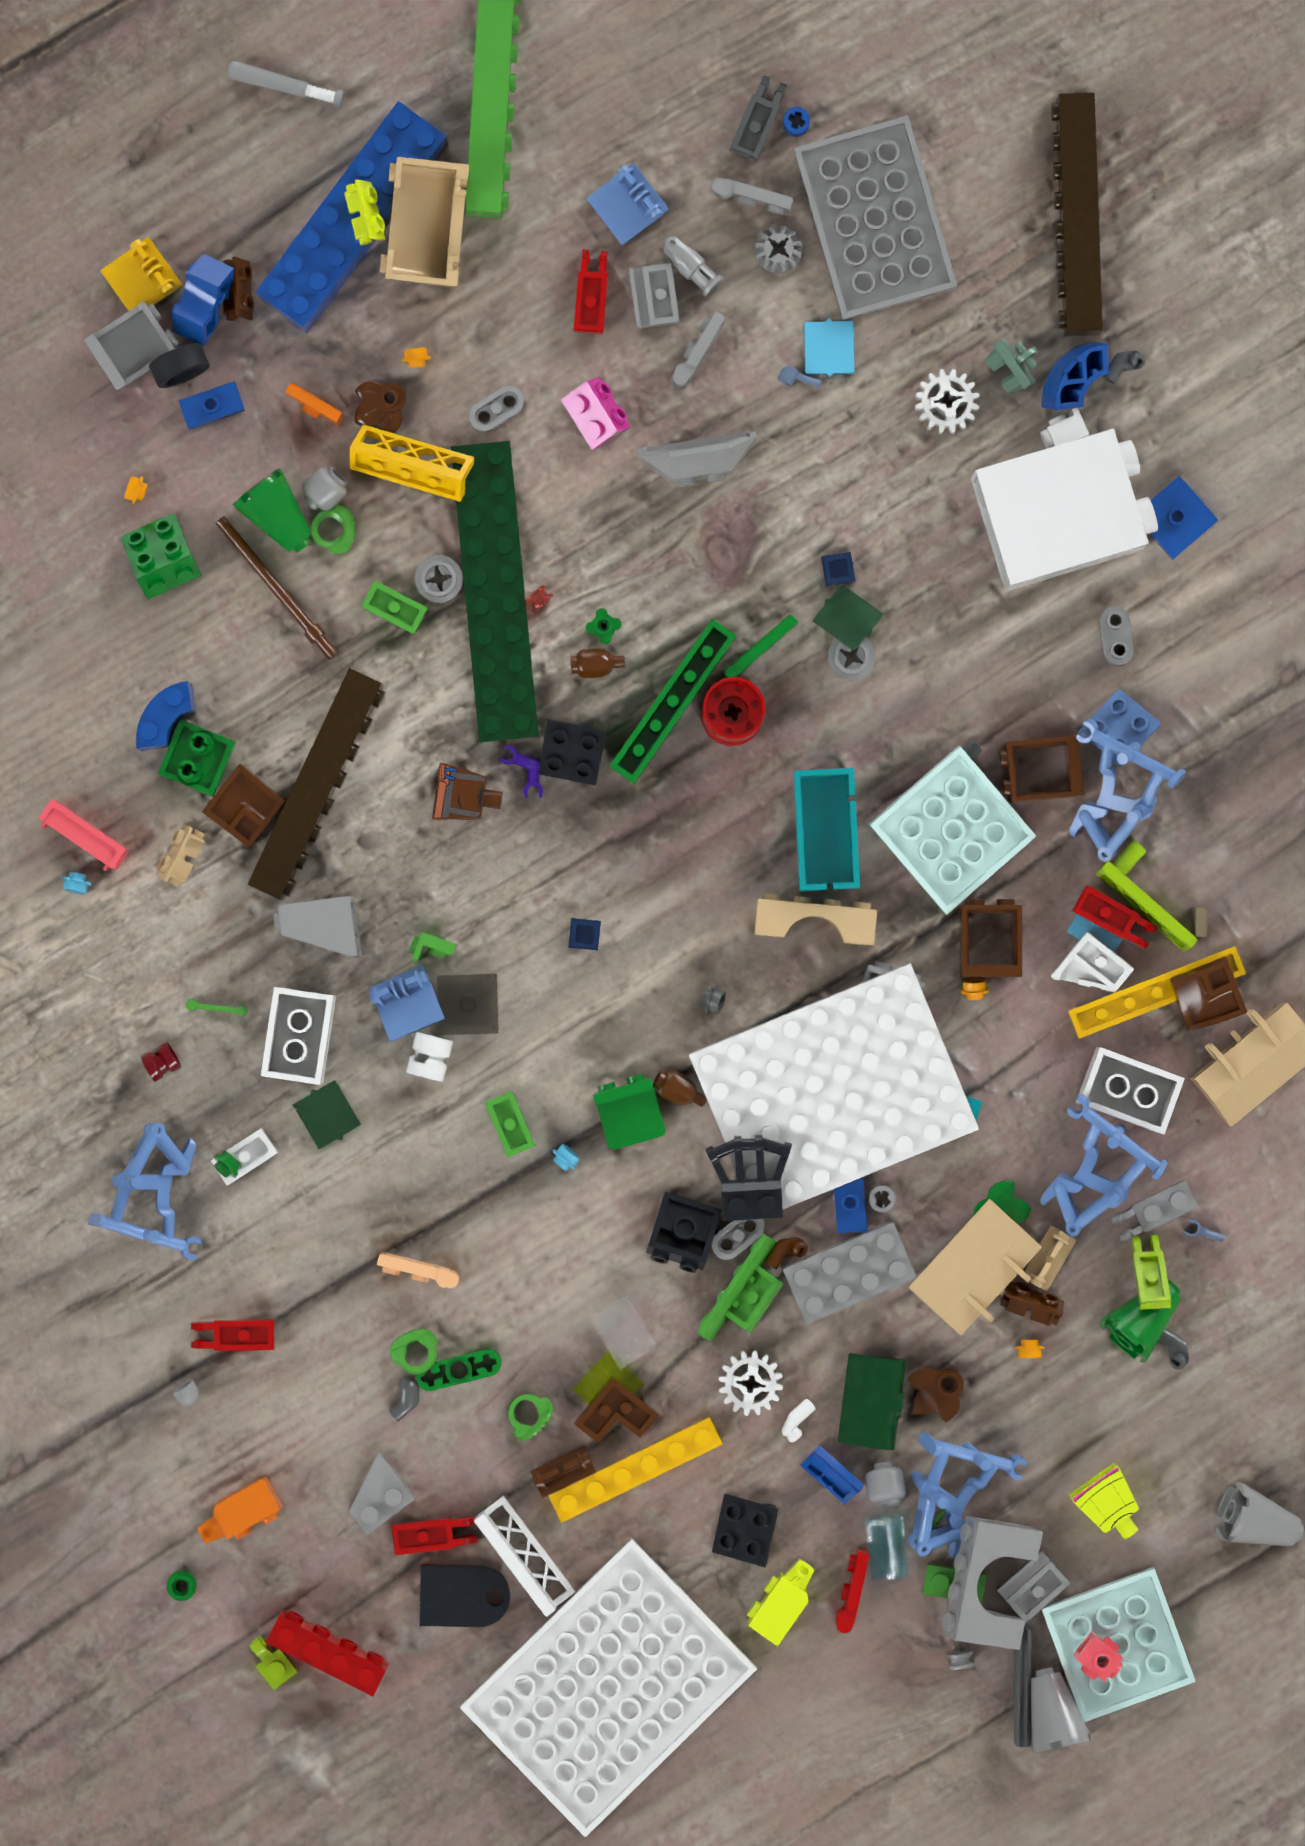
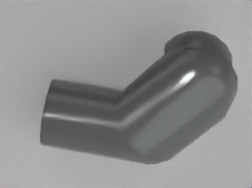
M1135 350L1117 353L1109 364V374L1102 377L1106 381L1115 384L1122 371L1142 368L1145 365V356Z
M1165 1328L1159 1341L1168 1346L1170 1365L1176 1370L1183 1369L1189 1361L1187 1342L1179 1335Z
M409 1376L403 1377L399 1381L398 1387L401 1389V1401L389 1410L390 1414L398 1422L419 1403V1385Z

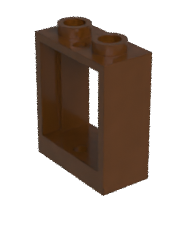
M1077 735L1006 742L1004 749L1000 750L1001 767H1006L1007 779L1002 781L1004 797H1009L1010 803L1083 796L1079 741L1076 738ZM1064 746L1068 789L1018 794L1014 751Z
M967 899V905L960 906V977H1022V905H1015L1014 899H997V905H985V899ZM969 913H1012V965H969Z

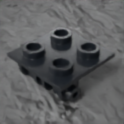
M548 719L540 758L539 774L596 786L606 730Z
M724 1494L712 1552L766 1568L779 1508H776V1505L761 1504Z

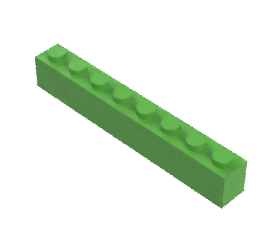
M478 0L468 156L469 172L465 204L467 217L502 219L503 210H508L509 192H504V181H510L511 163L506 162V151H512L513 133H507L508 122L514 121V104L509 103L510 92H515L516 74H511L512 63H517L518 45L513 44V33H519L520 15H515V4H521V0Z

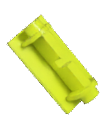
M357 179L354 184L346 186L347 191L344 193L349 213L360 212V217L351 219L355 238L359 240L360 245L372 243L371 239L385 241V223L378 211L376 203L378 200L377 192L371 182Z

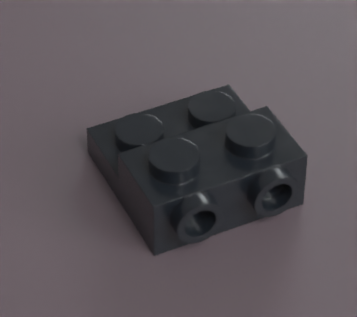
M665 1191L646 1253L651 1254L653 1261L661 1264H667L669 1260L680 1263L679 1268L686 1272L696 1273L697 1269L703 1271L722 1209Z

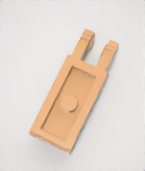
M383 1251L379 1254L377 1265L383 1266L382 1272L398 1276L400 1271L411 1273V1279L425 1283L429 1282V1278L435 1279L439 1287H448V1289L455 1288L460 1281L459 1273L454 1271V1269L450 1270V1268Z

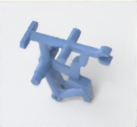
M1086 719L1083 725L1091 730V735L1080 732L1076 738L1082 743L1094 741L1103 746L1099 764V771L1103 774V784L1097 803L1086 801L1080 806L1069 832L1075 837L1084 825L1098 849L1099 859L1107 862L1118 853L1120 846L1139 822L1151 816L1158 801L1155 795L1163 779L1168 780L1167 786L1173 789L1183 780L1186 771L1180 769L1176 772L1140 753L1141 745L1138 742H1133L1127 746L1099 731V726L1094 720ZM1114 752L1118 754L1117 761L1119 764L1124 765L1132 761L1153 773L1141 798L1133 799L1114 794L1117 775L1116 769L1111 766ZM1109 809L1128 813L1125 821L1110 838L1099 818L1107 815Z
M1079 1094L1076 1100L1082 1104L1083 1109L1076 1110L1070 1106L1067 1113L1075 1119L1083 1117L1091 1124L1082 1145L1086 1151L1084 1160L1074 1177L1065 1173L1058 1174L1040 1199L1041 1205L1044 1206L1050 1199L1056 1196L1066 1223V1233L1072 1237L1077 1236L1082 1228L1109 1207L1116 1208L1121 1202L1126 1200L1129 1195V1187L1146 1167L1154 1172L1152 1177L1158 1180L1168 1163L1165 1159L1159 1162L1124 1135L1126 1127L1123 1124L1119 1123L1114 1127L1089 1108L1090 1101L1082 1094ZM1101 1132L1109 1137L1107 1145L1110 1148L1115 1149L1119 1145L1136 1158V1161L1124 1175L1119 1176L1115 1181L1092 1172L1098 1159L1099 1149L1096 1146V1142ZM1084 1185L1103 1193L1102 1196L1078 1214L1071 1193H1078Z
M146 1124L144 1134L125 1170L111 1179L112 1185L118 1188L110 1218L106 1217V1215L91 1213L88 1225L101 1227L134 1237L138 1240L181 1251L180 1254L185 1259L195 1260L197 1256L188 1252V1246L190 1243L201 1244V1240L195 1237H186L184 1240L174 1237L175 1212L170 1209L169 1204L173 1175L188 1174L196 1148L195 1141L188 1138L180 1152L166 1134L165 1127L162 1124ZM157 1145L169 1160V1163L160 1166L158 1175L140 1174L153 1148ZM135 1189L157 1190L156 1211L160 1216H163L162 1233L122 1221L130 1192Z
M922 1432L919 1436V1443L936 1458L928 1477L919 1471H913L910 1475V1479L919 1489V1499L913 1532L908 1537V1544L915 1548L920 1556H926L931 1550L950 1543L948 1553L950 1556L955 1557L960 1550V1530L962 1525L965 1524V1519L961 1518L973 1494L978 1489L982 1490L986 1487L997 1469L1005 1470L1014 1480H1021L1022 1476L1014 1471V1468L1018 1464L1027 1465L1028 1462L1017 1454L1007 1459L981 1452L969 1442L958 1446L936 1440L930 1434ZM949 1456L972 1461L982 1470L977 1478H968L956 1497L942 1489L939 1485V1480ZM936 1505L941 1509H947L944 1518L948 1524L931 1530Z

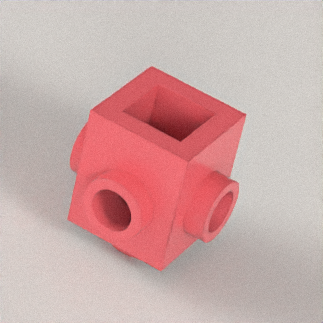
M1092 1631L1073 1653L1075 1659L1083 1665L1080 1670L1094 1681L1097 1677L1104 1682L1108 1677L1114 1678L1123 1666L1120 1663L1123 1657L1117 1652L1121 1647L1108 1636L1102 1640ZM1100 1656H1104L1101 1660L1097 1661Z

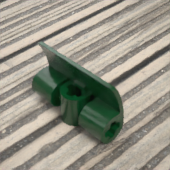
M849 1353L838 1431L839 1443L895 1450L898 1421L902 1415L904 1401L902 1389L906 1360Z

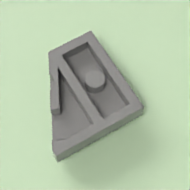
M381 1452L377 1454L349 1511L366 1535H369L415 1500L414 1495Z

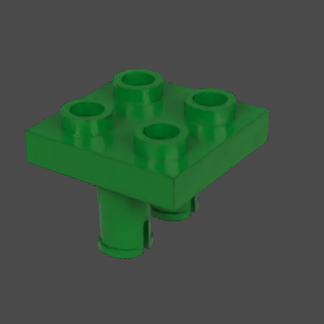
M180 719L157 774L214 797L237 742Z

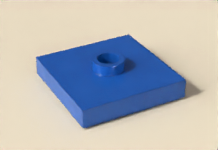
M1180 475L1150 500L1155 511L1158 531L1149 534L1171 560L1177 557L1218 521Z

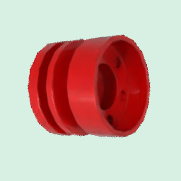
M739 677L724 678L714 683L706 693L701 710L702 726L707 735L716 743L728 747L741 746L751 741L759 732L766 712L765 699L759 688L749 680ZM728 708H732L734 712H739L736 721H732L731 717H725L728 713Z

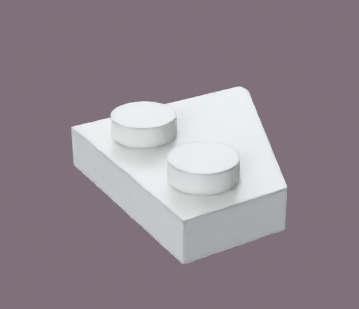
M1086 931L1054 970L1051 977L1054 980H1065L1082 986H1093L1101 990L1116 992L1132 973L1134 967Z

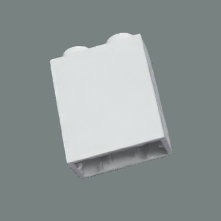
M1110 429L975 470L971 477V482L1005 592L1142 551L1149 544L1146 534L1158 531V524L1149 497L1136 500L1129 477L1140 474V464L1131 440L1118 443L1115 430Z

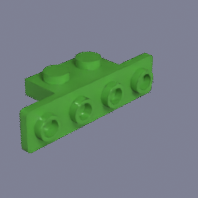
M763 1234L761 1238L752 1244L749 1256L734 1271L733 1280L727 1288H724L719 1293L716 1300L717 1303L712 1311L707 1313L701 1320L700 1329L697 1332L698 1335L712 1341L727 1318L746 1331L752 1332L784 1284L762 1268L777 1241Z

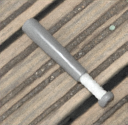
M237 61L231 62L228 66L227 75L232 80L304 98L309 96L328 101L329 103L332 102L336 108H341L345 92L340 89L336 90V92L309 85L308 82Z

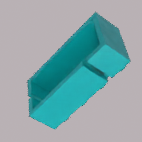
M854 768L794 771L793 788L799 892L827 890V884H831V890L859 889L860 874L856 801L848 802V797L855 796Z

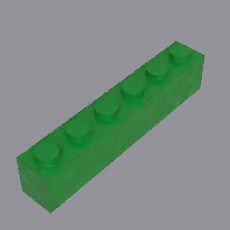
M711 619L610 764L609 768L635 785L736 640L737 635Z

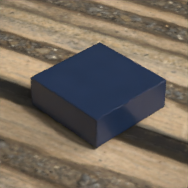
M851 552L821 556L826 587L855 582Z
M571 918L568 948L598 951L601 921Z

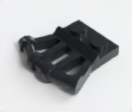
M755 1135V1138L750 1139L734 1136L733 1140L720 1146L706 1148L707 1155L721 1182L723 1221L783 1218L781 1177L791 1151V1143L785 1142L782 1144L763 1138V1135ZM756 1150L757 1179H744L743 1151ZM763 1150L780 1155L773 1178H765ZM735 1152L736 1180H729L719 1159Z

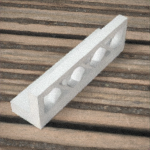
M504 1495L474 1518L476 1525L546 1617L556 1610V1606L575 1593L574 1588ZM503 1505L510 1515L508 1526L496 1525L489 1514ZM512 1519L515 1521L519 1528L512 1527ZM500 1530L507 1531V1538H505ZM511 1531L524 1533L528 1539L526 1550L514 1549L509 1543ZM530 1543L533 1545L537 1552L529 1551ZM518 1554L525 1555V1562L520 1558ZM529 1555L543 1558L546 1562L544 1574L532 1573L527 1567ZM548 1567L552 1570L555 1576L547 1575ZM536 1578H543V1586ZM547 1579L560 1581L566 1591L552 1600L545 1591Z

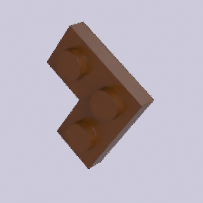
M611 1376L574 1424L599 1443L616 1420L641 1438L659 1414Z

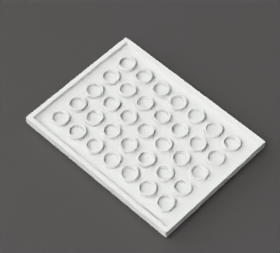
M911 963L689 1053L725 1143L733 1140L734 1136L750 1139L755 1138V1135H763V1138L782 1144L785 1142L792 1144L781 1177L783 1209L979 1130ZM756 1150L743 1151L744 1179H757ZM763 1150L765 1178H773L780 1155ZM733 1152L730 1155L736 1167L735 1152Z
M631 1538L460 1705V1709L586 1837L757 1670V1666Z

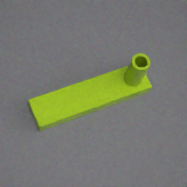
M1132 840L1113 864L1107 861L1096 871L1095 875L1147 921L1156 925L1157 929L1183 952L1190 950L1198 939L1126 876L1146 853L1141 844Z

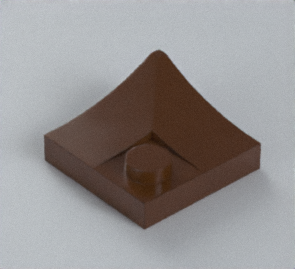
M240 763L202 813L248 848H251L286 802V799Z
M1225 956L1170 979L1185 1028L1188 1031L1218 1024L1247 1013L1228 959Z

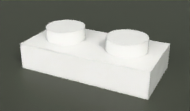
M263 1128L227 1150L241 1165V1168L237 1171L238 1175L236 1178L230 1175L227 1178L221 1174L220 1176L228 1186L278 1154ZM215 1159L211 1160L213 1165L217 1163Z

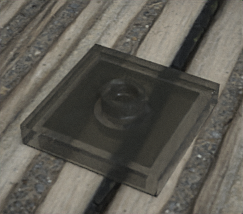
M497 974L437 976L438 1002L445 1018L439 1021V1035L499 1033Z

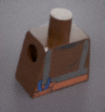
M440 763L432 819L436 821L482 819L483 807L501 809L503 792L487 790L486 776L446 763Z

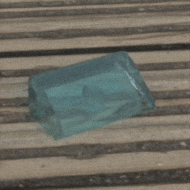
M891 1516L866 1519L872 1579H900L907 1576L908 1567L902 1517Z

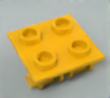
M149 236L143 241L137 239L132 242L129 251L100 270L128 311L138 306L142 301L147 306L152 303L156 305L183 286Z

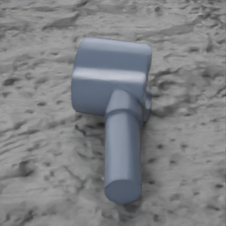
M792 366L783 368L777 377L779 381L787 386H791L795 379L818 388L821 384V380L803 375Z
M1195 1219L1187 1220L1196 1223L1198 1227L1197 1232L1194 1234L1184 1231L1187 1236L1194 1237L1200 1235L1220 1242L1224 1241L1225 1235L1200 1226V1223Z

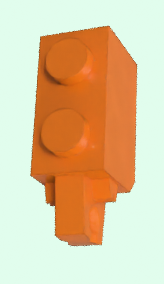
M265 1475L218 1501L214 1507V1515L197 1529L205 1544L225 1536L227 1539L235 1536L239 1540L253 1532L251 1526L261 1521L264 1526L279 1517L277 1512L283 1506Z

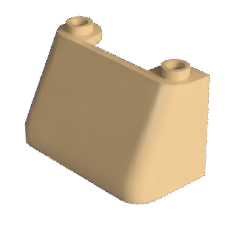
M397 157L396 164L390 163L388 181L394 182L389 243L387 255L381 254L380 272L386 273L385 279L457 287L466 197L465 189L469 165Z

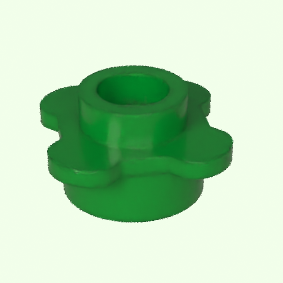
M604 608L598 609L593 621L586 624L587 633L594 634L600 638V642L603 644L610 643L612 640L611 636L615 630L621 628L620 619L608 615L607 610ZM602 623L606 624L605 629L601 628Z

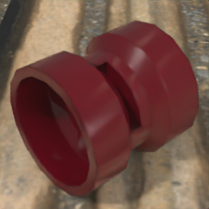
M168 1042L159 1046L157 1053L148 1052L141 1056L142 1063L154 1082L162 1079L168 1070L174 1072L181 1068V1064Z

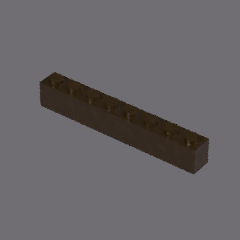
M1062 93L1058 95L1056 103L1051 104V120L1057 123V132L1052 133V150L1058 153V162L1053 163V179L1058 180L1059 192H1054V209L1059 210L1060 221L1055 222V239H1060L1061 251H1056V268L1061 269L1062 280L1057 281V298L1062 299L1063 310H1058V327L1063 328L1064 336L1100 335L1103 330L1095 93Z
M351 668L348 669L247 885L282 901L285 896H291L297 881L293 880L297 869L303 870L310 854L306 853L310 841L315 843L321 833L322 827L318 824L323 815H329L335 800L331 799L335 788L341 789L348 774L344 772L348 761L353 762L359 752L360 746L357 745V741L361 734H367L373 719L369 718L373 707L379 708L386 692L382 691L384 685L381 682Z

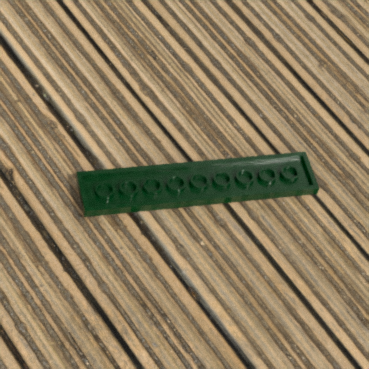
M510 441L451 446V451L474 457V465L465 479V495L461 502L456 501L479 742L539 737ZM455 462L452 463L453 469L461 470L463 465Z

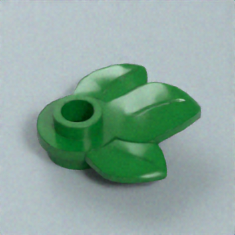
M1005 1180L994 1184L989 1189L986 1199L977 1203L973 1214L975 1215L990 1199L1018 1224L1026 1220L1031 1212V1207L1025 1201L1013 1198L1014 1181Z

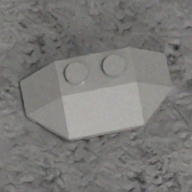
M756 431L638 448V459L672 484L678 483L679 487L693 486L697 484L696 480L708 478L709 483L726 480V475L732 474L755 443Z

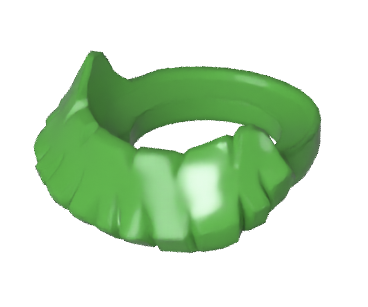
M338 504L330 511L324 510L314 518L311 526V533L315 542L323 548H328L331 554L341 555L348 552L354 543L355 537L353 514H351L347 507L344 508L343 505L339 507ZM327 518L337 519L344 527L342 536L333 541H325L319 535V526Z
M413 1329L403 1333L401 1337H397L390 1346L391 1359L394 1364H399L410 1374H422L434 1365L437 1357L436 1345L439 1341L436 1335L432 1334V1331L428 1329ZM415 1342L424 1345L428 1350V1358L420 1366H411L406 1361L407 1347Z
M523 1394L512 1401L508 1410V1418L514 1428L513 1433L517 1439L522 1441L529 1440L546 1426L553 1412L552 1402H550L549 1398H539L533 1394ZM529 1400L537 1407L539 1419L532 1426L523 1425L515 1418V1408L521 1401Z

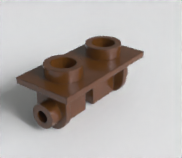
M234 256L232 260L223 261V263L234 268L232 292L228 299L223 300V315H226L227 321H236L238 317L253 320L254 299L251 295L253 273L250 261Z
M1010 1282L1006 1286V1295L1002 1296L1000 1306L1005 1307V1311L1023 1317L1028 1308L1033 1309L1030 1319L1050 1327L1051 1324L1057 1326L1060 1316L1062 1317L1064 1301L1054 1294H1043L1032 1290L1024 1283Z
M583 1445L530 1472L536 1488H538L542 1498H545L596 1473V1470Z

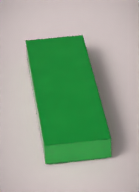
M789 614L724 671V677H739L798 625L796 618Z

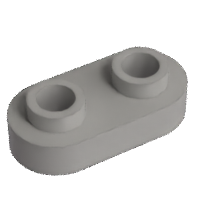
M508 385L498 389L473 405L469 412V420L472 427L482 433L494 430L523 410L524 396L515 386ZM512 397L515 400L514 406H505V399ZM482 413H487L490 415V420L482 423L479 421V416Z
M1108 607L1099 617L1103 657L1113 666H1122L1130 661L1134 653L1130 617L1122 607ZM1115 615L1120 618L1118 626H1113L1110 623L1111 616ZM1115 645H1121L1124 648L1123 655L1118 656L1114 653Z
M750 1219L756 1224V1229L752 1232H748L744 1228V1224L748 1220H733L714 1236L712 1241L714 1254L723 1260L735 1258L763 1235L765 1230L764 1219ZM730 1239L733 1243L730 1250L722 1249V1240Z

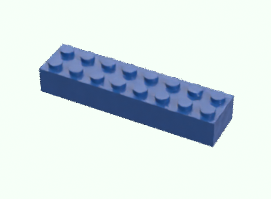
M398 101L256 290L259 299L305 333H308L376 242V240L371 239L372 243L360 245L359 240H356L351 219L360 217V212L349 213L344 195L347 191L346 186L354 184L357 179L372 183L378 195L376 202L378 211L384 220L386 228L391 221L394 182L388 181L390 163L396 164L397 157L436 161L448 145L446 135Z

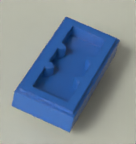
M235 381L178 400L189 430L245 411Z
M863 1177L834 1188L837 1234L867 1231Z
M820 1445L804 1458L800 1464L802 1468L844 1505L859 1493L864 1486L863 1483Z

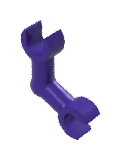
M504 746L512 750L513 758L509 761L501 758L499 760L506 765L516 764L527 769V785L523 791L526 799H528V790L532 786H536L539 789V798H542L544 791L539 784V760L518 753L512 746Z

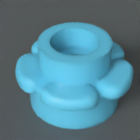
M69 872L68 877H62L64 881L63 890L73 893L86 894L87 887L91 886V883L86 881V875Z
M562 1144L558 1150H553V1153L556 1155L553 1161L565 1171L569 1168L576 1169V1164L580 1161V1157L572 1149Z

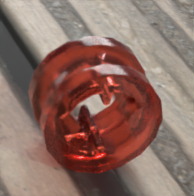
M544 585L534 591L524 602L526 605L532 606L534 614L554 597L552 593H546Z

